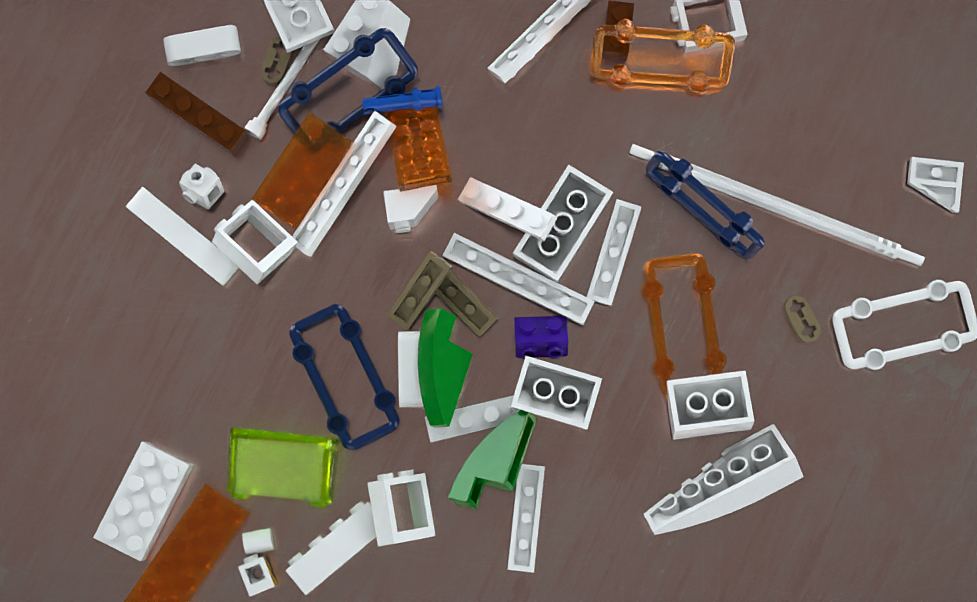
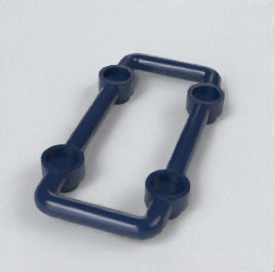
M380 28L369 36L359 35L355 38L351 50L309 81L295 82L290 89L291 94L279 103L278 113L306 149L312 151L321 148L326 143H338L343 137V131L365 115L363 104L339 122L330 121L324 124L321 131L322 134L314 140H311L288 108L295 103H307L311 99L312 91L357 57L371 56L375 50V44L385 38L408 71L400 77L396 75L388 77L384 82V89L373 97L404 94L405 85L417 76V64L390 29Z
M656 151L648 162L646 171L658 183L660 190L664 194L680 202L711 229L725 247L735 250L743 258H753L764 247V238L752 228L754 220L748 213L744 211L735 213L692 175L693 167L687 160L680 159L675 161L666 152ZM660 163H663L668 168L669 176H664L657 169ZM682 183H686L729 221V226L723 227L687 196L680 188ZM741 235L746 236L753 242L748 248L740 242L739 237Z
M333 304L294 323L289 331L294 345L293 358L298 363L304 365L329 417L327 428L331 433L337 434L343 447L348 450H357L395 431L399 426V417L394 408L395 396L392 392L385 390L361 341V326L357 321L350 318L345 307L340 304ZM335 314L338 315L342 323L340 326L341 336L351 342L376 393L374 398L375 406L379 410L384 411L389 420L388 423L351 440L347 432L348 419L343 414L338 413L312 360L314 358V349L308 343H304L300 335L301 331Z

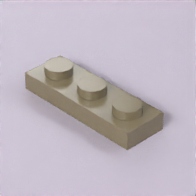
M430 251L387 316L407 331L410 330L453 266L433 251Z
M452 270L449 271L435 292L479 337L499 318Z

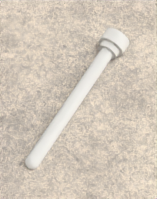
M319 40L303 46L259 116L248 121L244 129L249 134L262 140L267 132L266 127L268 125L266 123Z

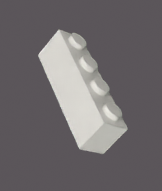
M360 501L349 511L352 515L345 521L341 518L329 527L331 530L330 534L324 539L321 535L308 545L311 549L306 554L302 555L299 552L288 561L290 567L285 571L305 595L309 594L376 538L370 501L366 504Z

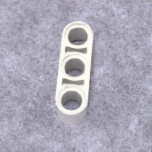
M235 25L176 34L163 39L167 65L181 66L230 57L241 53L238 30Z
M398 331L399 407H424L419 386L417 364L420 331Z

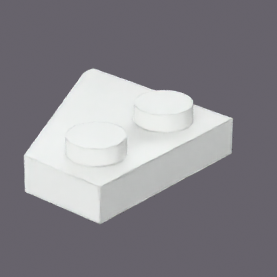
M911 157L907 184L952 213H958L964 163Z

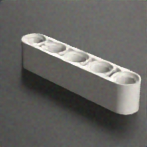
M141 187L126 205L130 211L222 286L227 283L239 268L219 248L144 187Z

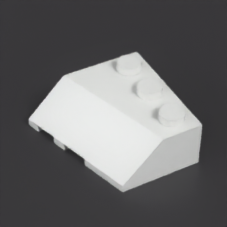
M355 0L323 49L325 56L333 62L353 48V42L359 35L369 36L380 28L390 29L404 46L410 18L389 0ZM385 38L375 44V50L371 56H359L344 68L381 91L384 89L385 80L390 76L397 75L400 58Z

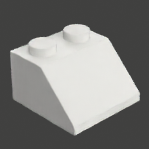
M437 185L384 191L387 221L390 230L395 229L396 233L411 231V227H416L439 198Z

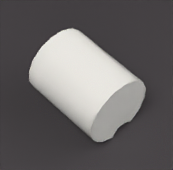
M271 528L242 534L246 555L274 550Z

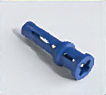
M437 85L434 89L426 90L414 88L411 93L363 98L365 115L371 114L374 111L388 112L414 108V111H421L422 108L429 107L443 108L440 85Z

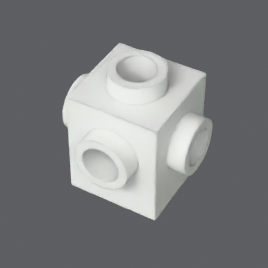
M196 163L182 175L179 181L183 197L191 204L198 203L207 210L224 193V188L216 173L210 168H202Z

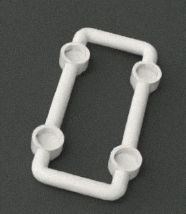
M934 280L924 289L869 301L866 298H858L852 302L851 306L836 310L832 317L842 361L850 369L867 367L870 370H878L886 362L939 349L953 352L958 350L962 344L972 342L977 338V316L970 290L961 281L945 283L942 280ZM959 292L969 332L959 334L956 331H947L940 336V339L885 352L880 349H871L864 354V357L852 358L843 318L853 316L856 319H865L872 314V311L927 298L932 301H941L949 293Z

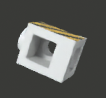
M257 553L243 559L244 564L238 568L249 596L277 586L266 556L259 558ZM256 568L262 570L261 578L254 576L253 572Z

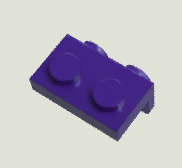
M514 317L516 358H525L526 356L532 358H558L568 355L566 317Z

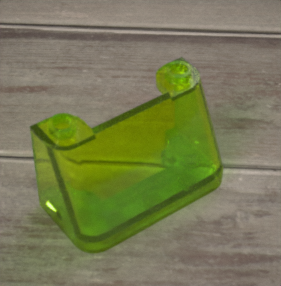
M230 427L227 492H232L231 498L247 499V495L252 494L310 501V506L326 508V502L333 503L340 440Z

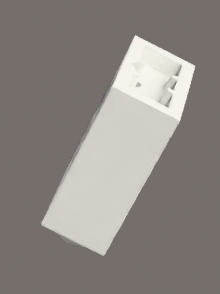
M674 0L673 6L670 7L672 21H677L679 31H676L678 46H683L684 53L744 41L748 34L740 0H724L731 32L693 40L691 39L684 6L711 0Z
M251 200L245 206L243 204L239 205L232 213L233 217L228 221L223 219L214 228L216 233L212 243L258 284L293 253L298 242L258 204ZM247 220L276 246L259 263L229 237L231 233Z
M414 470L398 472L399 477L394 478L393 473L377 475L378 481L367 483L378 546L436 536L425 473L414 475ZM407 483L414 529L398 532L390 486Z

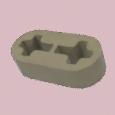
M280 36L275 37L271 41L261 68L263 80L267 84L274 86L278 85L283 79L293 55V51L289 53L283 51L280 59L277 58L278 51L275 47L282 44ZM277 63L279 76L274 75L273 79H270L267 70H272L274 64Z
M798 295L786 300L784 313L796 337L803 343H811L818 339L821 328L807 300ZM792 301H795L796 304H802L803 307L800 309V313L803 318L800 319L796 311H790V308L793 306ZM803 320L808 327L813 326L815 331L811 333L812 338L808 335L803 336L801 332L805 329L802 323Z

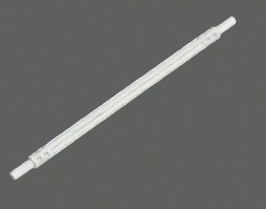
M633 144L629 153L650 161L655 152ZM671 156L675 161L680 160L676 157ZM660 163L658 168L669 171L663 163ZM691 164L693 167L692 175L707 187L893 259L900 258L920 267L924 262V256L903 249L900 244Z

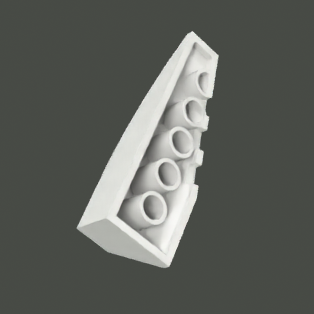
M772 424L726 448L721 452L722 457L713 464L707 463L701 468L703 472L693 480L688 478L681 484L682 487L675 494L669 493L645 512L644 516L654 535L687 528L732 513L803 478L795 455L775 425Z

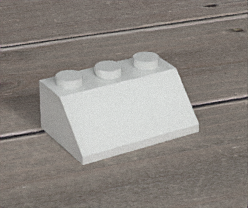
M526 356L511 407L587 430L602 378Z
M746 371L668 380L666 382L673 440L752 429L754 415Z

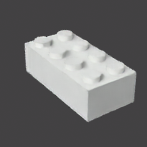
M568 165L541 208L554 214L557 218L545 241L525 233L514 250L513 257L542 276L558 283L611 199L613 192Z
M142 441L93 538L139 561L147 560L194 465L151 443Z

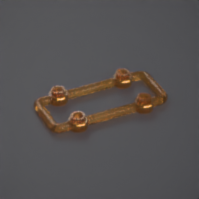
M623 19L616 25H602L595 30L590 68L591 74L596 79L611 81L618 88H624L630 82L688 86L692 92L702 93L708 87L721 88L729 83L735 40L730 34L715 32L712 27L705 24L697 27L695 31L636 27L632 21ZM604 36H616V39L621 43H630L636 37L694 41L699 48L703 49L711 47L714 43H724L720 77H708L707 73L700 69L692 71L689 76L631 72L623 64L616 65L612 70H601Z
M696 253L655 258L647 262L645 266L646 282L642 287V294L649 300L657 360L653 364V371L660 378L661 389L666 396V382L671 380L670 376L673 374L675 366L673 361L667 357L659 301L664 288L662 283L656 280L655 269L688 264L697 265L698 275L694 280V288L701 294L709 353L705 357V365L714 375L722 374V369L727 363L725 354L719 351L711 291L715 287V278L708 273L705 258Z

